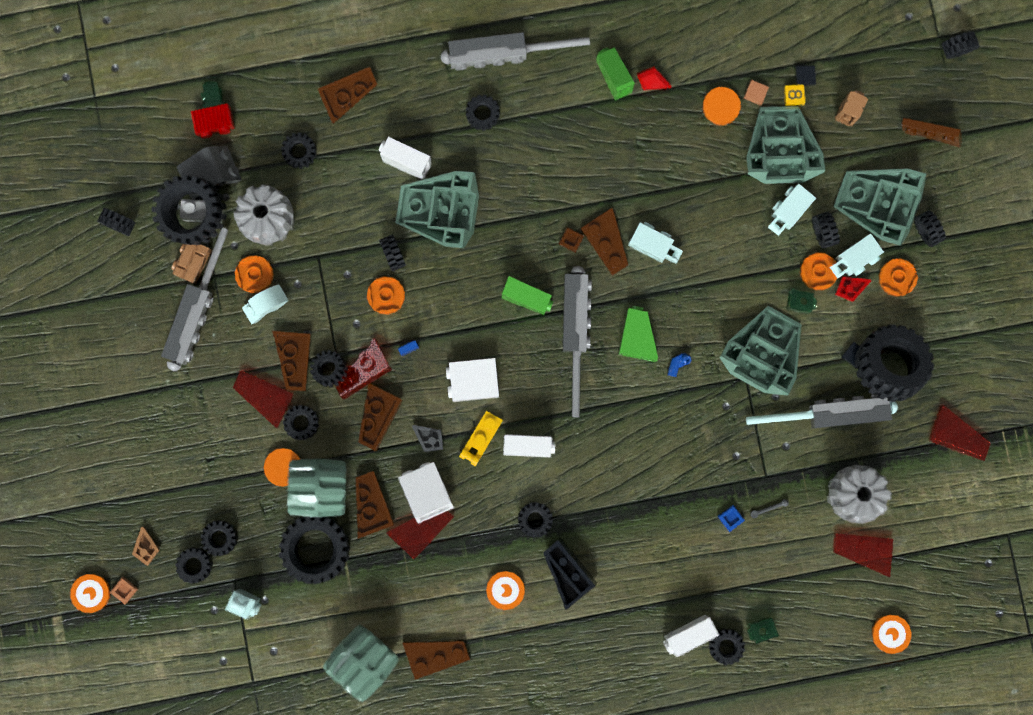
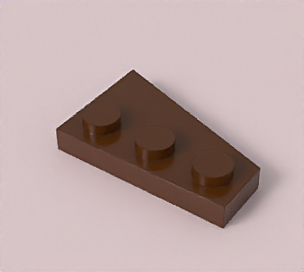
M368 67L318 88L332 124L337 122L377 86V82L371 68Z
M903 118L902 129L906 134L919 135L955 147H961V129Z
M612 207L581 228V231L611 276L628 266Z
M272 331L286 390L306 392L311 334Z
M368 383L364 416L358 442L377 452L403 400Z
M464 641L402 642L415 680L470 660Z

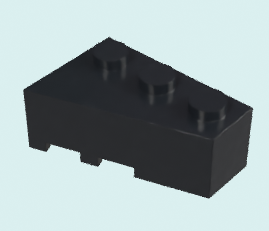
M561 537L543 552L566 611L596 586L597 581Z

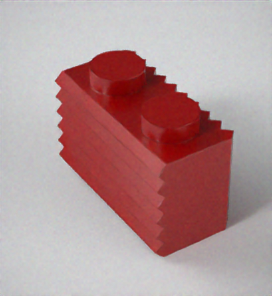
M229 104L191 111L195 134L198 137L201 136L203 139L210 138L212 134L218 132L221 135L229 134L232 129H235Z

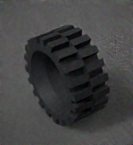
M182 175V177L175 176L172 177L173 181L167 180L164 182L166 188L159 187L157 192L160 193V196H154L153 198L157 205L152 207V212H155L157 216L152 218L155 223L160 224L156 227L158 231L165 232L163 236L171 239L173 242L187 245H201V242L207 243L211 241L209 237H216L218 233L215 230H222L224 226L220 223L221 219L226 220V214H222V210L227 209L226 204L221 203L224 197L222 194L217 193L219 189L211 185L212 183L207 180L188 175ZM197 193L205 202L206 215L199 226L187 230L177 219V205L185 195Z
M305 516L295 520L293 524L287 527V531L283 532L281 536L283 538L282 542H279V548H281L279 558L283 560V563H281L283 568H286L288 570L287 573L290 576H294L295 580L303 581L305 584H320L334 578L344 569L345 563L349 559L348 535H345L344 528L337 524V521L329 517ZM310 530H319L326 533L333 543V556L321 568H312L305 565L298 556V542Z

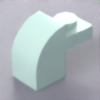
M276 285L253 296L242 309L251 324H254L266 314L278 310L289 300L280 285Z

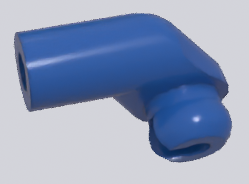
M681 353L673 357L667 375L677 377L678 369L691 363V356Z

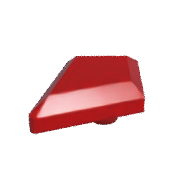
M655 66L637 73L643 91L671 88V84Z
M842 277L835 295L853 302L868 286L871 279Z

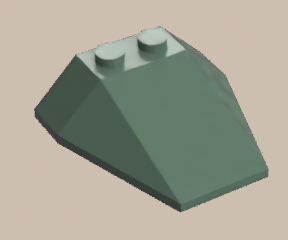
M760 107L746 157L748 175L764 184L803 183L824 173L823 152L799 107Z
M911 169L846 171L834 203V208L882 241L901 246L910 232L921 202L926 173Z
M454 171L402 185L395 223L445 247L464 248L474 233L479 193L475 173Z
M767 306L727 342L720 359L731 375L763 393L788 396L797 377L801 324Z

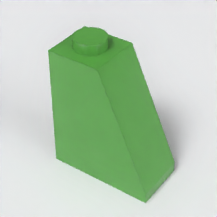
M605 48L601 50L597 55L596 61L614 100L631 94L635 83L616 49Z
M510 276L502 292V299L545 315L546 311L550 312L554 302L551 301L552 295Z
M632 306V309L628 308L618 355L657 362L658 354L648 312L643 311L644 308Z

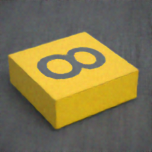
M804 85L784 87L785 106L805 104Z

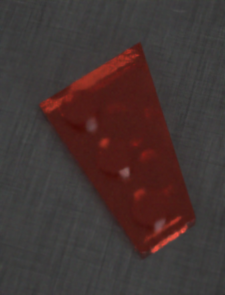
M375 338L370 342L371 345L368 349L358 355L357 361L353 365L348 366V371H345L347 376L342 377L344 381H338L339 385H335L343 400L392 370Z
M240 371L233 386V389L274 427L279 428L293 398V393L243 371Z
M941 405L928 441L985 461L991 443L947 407Z
M446 511L419 524L413 518L386 534L415 559L454 516Z
M834 533L833 553L890 578L893 539Z

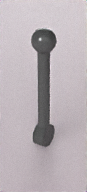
M783 499L778 504L759 511H751L750 516L757 518L759 514L781 506L786 507L789 501Z

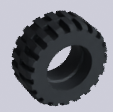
M889 324L887 327L881 326L874 330L859 346V350L855 355L857 359L855 361V368H858L856 374L858 378L862 379L861 384L864 387L867 386L870 389L868 392L872 395L875 393L878 395V398L882 400L888 398L887 400L891 402L896 400L904 401L914 396L930 380L934 370V363L931 362L934 359L933 353L929 352V349H931L929 344H925L924 338L921 335L915 334V330L911 328L908 330L903 325L896 327L895 324ZM890 350L899 354L907 365V376H898L888 371L882 363L881 351Z

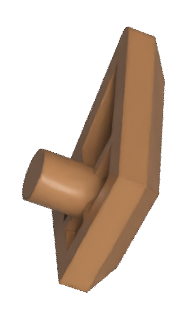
M141 527L132 555L149 566L160 549L145 527Z

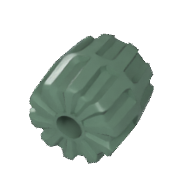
M317 458L290 461L288 469V513L290 515L307 517L343 515L345 512L346 496L345 462Z
M358 625L339 643L325 662L323 668L343 689L354 698L363 702L382 685L398 663L399 658L367 628Z

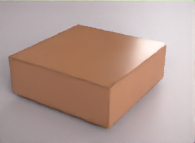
M751 80L744 99L761 106L769 87Z
M122 577L110 593L123 604H127L138 588L125 577Z

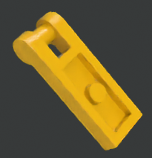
M486 411L459 457L463 460H469L476 467L503 420ZM471 447L478 450L476 455L469 452Z

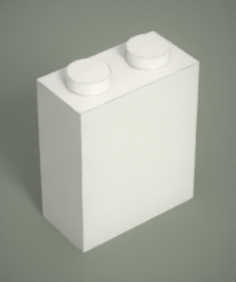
M390 137L386 141L383 140L380 145L379 151L381 152L380 155L383 162L421 180L425 179L432 165L429 155Z
M495 358L449 363V367L446 368L447 379H451V386L448 387V396L453 399V402L499 398Z
M505 435V456L550 458L551 454L555 453V442L552 441V437Z
M434 462L424 463L419 469L414 471L408 470L399 477L401 486L418 524L454 508Z
M703 615L664 635L666 641L663 643L670 654L673 653L678 657L719 635L711 619Z

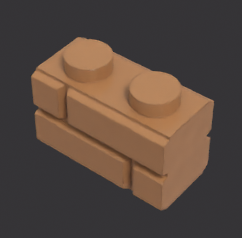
M857 90L850 92L840 105L835 117L836 121L849 127L853 126L861 117L863 108L868 101L865 94Z
M182 244L180 248L181 256L179 260L176 259L172 265V270L174 271L172 274L196 285L212 250L203 245Z

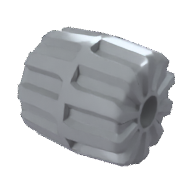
M263 184L261 187L251 186L246 189L244 196H238L236 200L238 205L236 211H234V218L239 230L247 239L254 243L271 246L274 242L284 241L287 238V233L294 227V211L289 199L282 192Z
M853 465L838 471L835 477L829 481V495L826 497L828 503L834 509L833 512L840 518L851 523H866L875 520L876 517L885 513L887 510L886 503L888 499H891V491L887 490L886 484L888 481L885 476L876 472V469L864 465Z

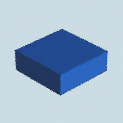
M413 340L399 347L398 350L401 356H404L419 349L417 342Z
M734 505L717 516L729 532L745 521Z

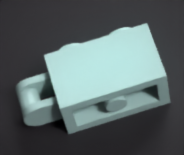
M800 184L795 188L791 186L784 194L787 196L783 202L779 200L772 208L775 212L771 216L775 219L768 228L778 236L785 227L788 230L791 229L816 199ZM777 221L783 225L781 228L776 224Z
M646 222L644 224L639 223L628 245L661 263L664 259H667L677 264L683 253L682 250L672 245L674 240L671 239L670 234L664 231L659 233L654 230V226ZM669 249L674 251L672 257L667 254Z
M869 234L837 256L835 259L838 262L831 266L830 269L837 279L845 273L848 277L853 273L857 276L866 270L864 268L866 264L870 263V265H873L879 261V255L884 253V251L872 234ZM839 264H840V266L843 268V270H844L843 272H842L841 269L839 268V266H838Z
M238 589L233 592L225 610L248 619L258 614L262 606L259 603L261 598Z

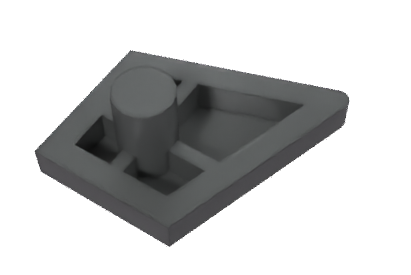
M412 425L424 452L443 450L441 430Z

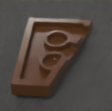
M375 471L356 477L357 537L359 539L391 527L394 523Z

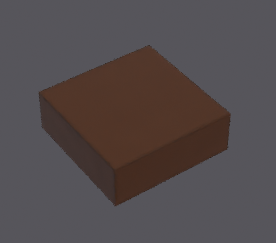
M567 227L559 245L576 253L584 235Z

